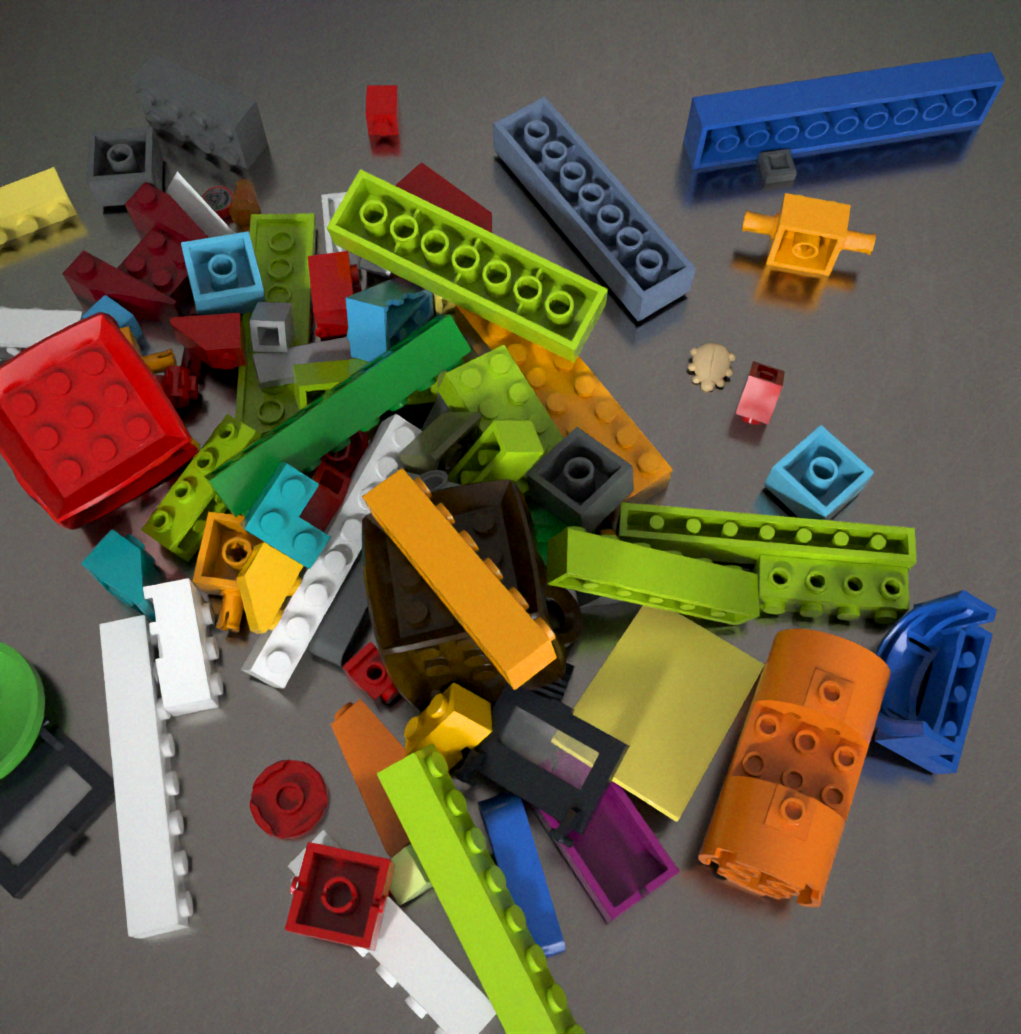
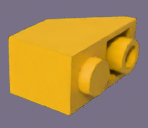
M265 542L253 548L236 578L250 631L256 634L266 633L268 629L272 631L277 626L284 612L280 609L286 596H293L302 581V577L298 575L303 565Z

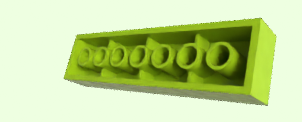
M361 169L326 227L335 245L573 363L576 362L607 304L608 289Z

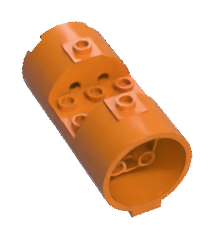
M786 629L775 635L698 855V859L703 864L710 865L712 860L719 865L717 873L725 877L727 881L762 896L767 895L780 900L781 897L790 899L791 895L798 896L796 903L800 906H821L891 675L888 665L879 656L857 643L821 631Z

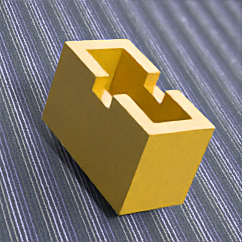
M453 683L442 694H437L432 699L430 705L418 717H413L406 725L404 730V737L406 738L405 757L428 745L434 744L437 752L446 760L449 771L462 759V752L460 751L463 748H475L492 732L491 703Z

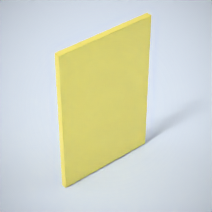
M643 605L573 708V715L630 746L612 781L678 822L765 664L679 613ZM558 730L552 740V743L591 768L599 755L597 751Z

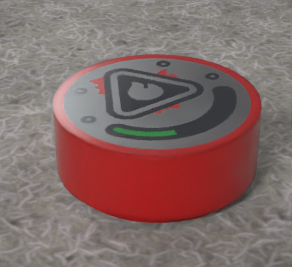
M225 187L210 188L202 196L205 202L221 219L231 215L235 209L233 195Z

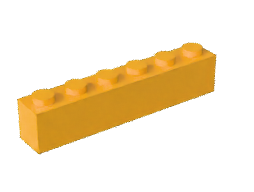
M401 468L363 495V500L383 530L510 686L516 690L557 658L551 643L556 638L554 633L541 617H538L536 620L530 617L525 611L529 606L515 587L509 590L505 588L500 582L503 579V575L490 558L484 561L480 559L476 554L479 548L472 537L465 530L460 533L452 526L455 520L442 503L435 506L430 501L432 494L425 483L419 477L412 480L405 470Z

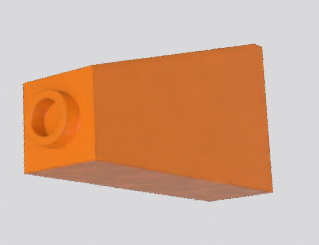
M359 699L355 704L349 702L340 708L334 716L335 721L330 725L384 849L392 859L404 847L410 845L411 842L376 773L405 758V748L368 706Z

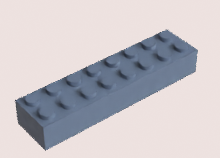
M545 96L493 123V149L637 321L644 319L691 290L696 267Z

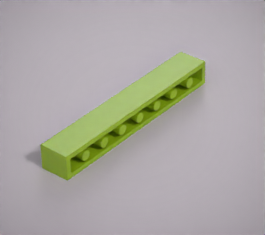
M621 502L617 519L616 536L619 537L620 541L632 544L647 543L653 549L661 551L675 550L681 552L682 556L694 559L708 558L712 561L755 564L760 555L908 567V571L917 562L915 528L625 502Z
M434 744L428 745L376 773L506 1034H585V1031L576 1023L567 1006V998L562 987L556 984L547 967L544 951L535 943L526 926L524 912L515 904L506 886L504 873L495 865L486 847V839L482 831L475 826L467 810L465 797L456 789L448 773L446 760L437 752Z

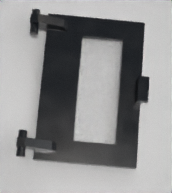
M507 682L491 711L492 732L475 748L470 750L464 765L460 770L456 769L453 775L461 782L474 787L477 784V780L472 778L475 770L552 816L561 823L557 829L551 828L549 835L555 841L571 848L574 844V840L568 837L571 830L573 829L579 834L584 835L630 746L573 715L574 709L554 698L550 702L523 686L514 690Z
M46 717L43 719L38 734L45 741L0 785V885L16 899L23 894L115 796L114 778L62 729L58 727L53 733L47 730L46 727L51 721Z

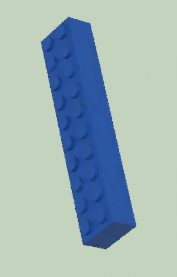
M989 52L692 97L684 144L692 169L756 160L760 152L789 149L791 154L980 125L985 119L1005 79L993 53Z

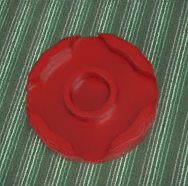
M280 760L266 767L256 778L252 787L250 811L255 823L268 835L282 840L299 839L313 832L323 821L329 806V789L323 776L311 764L303 761Z

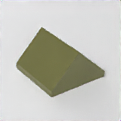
M443 412L398 454L407 471L422 475L428 471L442 470L449 475L475 444L482 415L478 412Z

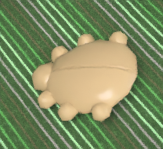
M715 342L705 343L699 348L693 347L690 350V354L694 357L692 359L693 362L688 364V369L696 374L692 377V382L695 384L701 382V389L706 392L713 391L715 385L720 388L725 386L723 378L733 375V370L730 366L731 361L736 359L735 354L730 353L725 346Z

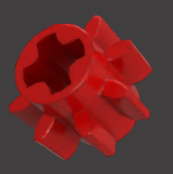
M169 366L164 370V375H156L158 383L174 408L186 407L189 405V398H198L197 376H191L190 370L186 367Z

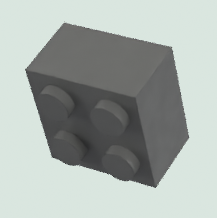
M153 127L89 131L86 182L99 207L125 205L144 182L162 191L163 152Z
M578 427L571 431L526 473L531 499L568 527H582L586 529L587 533L593 531L634 491L633 466Z

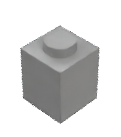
M258 302L249 320L253 351L288 352L295 334L292 303Z

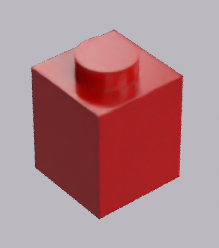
M367 85L365 115L369 135H399L400 104L397 85Z

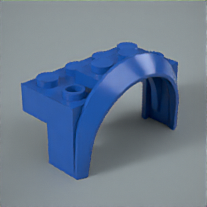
M961 590L926 602L914 604L913 609L903 615L890 628L875 652L888 665L891 675L875 724L878 730L874 741L934 774L957 773L993 636L992 633L979 625L994 622L997 609L967 591ZM912 637L929 647L931 652L922 649L908 639ZM932 661V669L921 708L916 716L919 687Z

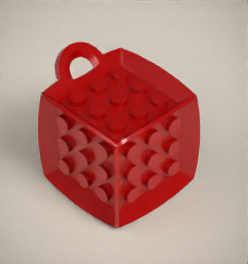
M99 312L73 323L33 344L0 366V453L13 470L18 483L25 492L41 505L58 526L64 529H78L129 502L172 474L200 451V443L191 437L157 379L121 332L117 321L110 314Z

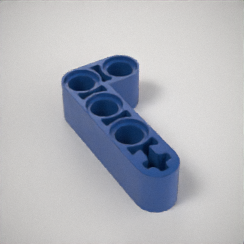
M509 791L478 801V807L490 840L496 864L504 873L506 886L515 904L524 912L526 926L535 943L542 948L546 958L566 951L521 798Z

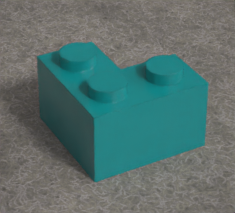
M280 462L240 524L246 531L311 569L331 538L299 517L319 484L284 462Z

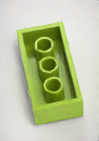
M505 345L445 373L437 389L451 412H478L482 415L476 441L494 420L511 418L514 420L532 421L544 453L531 468L564 439ZM525 473L516 484L524 498L530 496Z

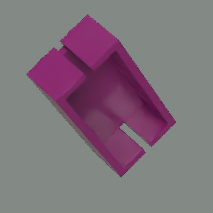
M563 749L555 754L554 764L557 767L555 771L552 772L553 763L549 758L538 765L581 790L592 769ZM611 781L584 835L572 829L568 836L574 840L571 848L554 840L607 923L613 921L638 903L643 897L645 898L680 872L623 788ZM530 804L548 833L551 828H558L561 823L560 821Z

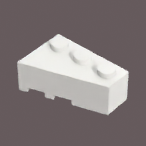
M189 578L143 587L144 598L149 599L155 609L156 622L149 623L151 635L157 634L159 659L155 660L164 708L174 717L219 708L218 695L223 694V683L220 673H215L214 659L219 658V649L216 638L211 637L210 624L215 623L211 602L204 600Z

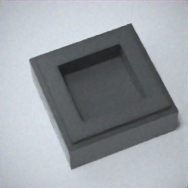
M789 149L759 153L758 163L765 184L795 180L797 171Z

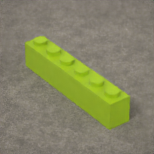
M577 526L566 527L548 540V585L735 626L760 616L758 574L743 571L740 566H722L714 564L708 558L694 559L685 557L679 551H661L651 548V545L647 543L632 544L620 541L619 537L615 535L587 533L586 529Z

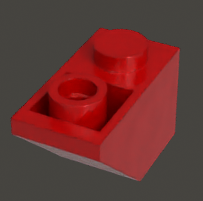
M322 461L308 475L319 486L299 517L324 532L341 506L351 478Z

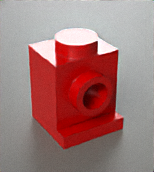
M371 641L342 667L347 678L377 708L383 702L386 704L392 702L400 694L384 667L379 650ZM376 669L382 671L380 678L376 680L369 678Z

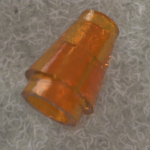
M241 179L236 182L229 206L230 216L240 226H250L251 214H261L254 184L247 179Z

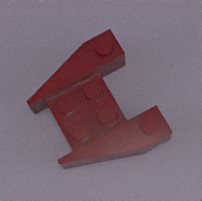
M144 182L125 203V206L136 229L144 232L146 236L124 261L115 268L83 250L62 274L75 296L92 306L104 295H107L133 314L134 317L170 324L171 317H184L180 306L192 293L181 242L209 237L169 194Z

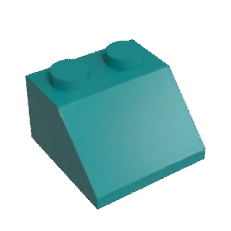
M111 529L83 560L81 565L105 590L140 615H146L151 622H156L154 605L149 599L144 598L143 587L161 584V575L153 566L156 560L144 550L145 545L133 535L127 533L123 537Z

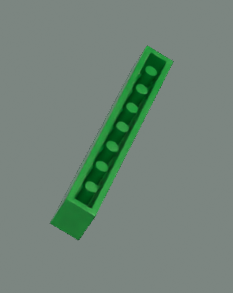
M437 315L205 475L204 478L232 515L235 517L240 514L246 516L280 462L287 463L304 474L312 471L322 463L320 458L331 450L335 453L345 448L351 442L350 436L360 429L362 432H365L376 426L380 422L378 417L387 410L393 412L403 407L409 401L407 396L417 389L421 392L437 382L435 377L444 370L449 372L461 366L465 362L463 357L472 350L451 315Z

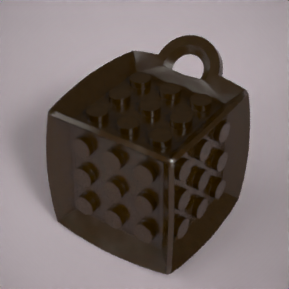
M510 478L432 491L430 501L435 506L442 503L455 520V523L452 525L458 533L465 530L472 537L479 548L476 554L480 559L484 561L490 558L503 575V579L500 582L507 590L515 587L529 606L525 611L533 620L541 617L556 637L551 643L557 658L521 686L532 691L562 680L566 675L565 647L569 646L581 635L583 617L577 601L566 588L547 584V569L538 552L532 516L516 482ZM371 513L365 515L362 519V561L366 597L379 654L396 689L412 706L421 712L430 705L432 699L437 694H442L453 683L490 703L497 701L507 683L506 679L383 530ZM546 597L554 600L563 611L564 623L559 628H553L547 610Z

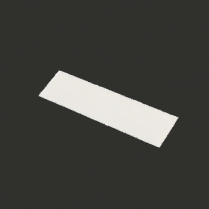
M177 171L165 193L169 194L209 238L235 234Z

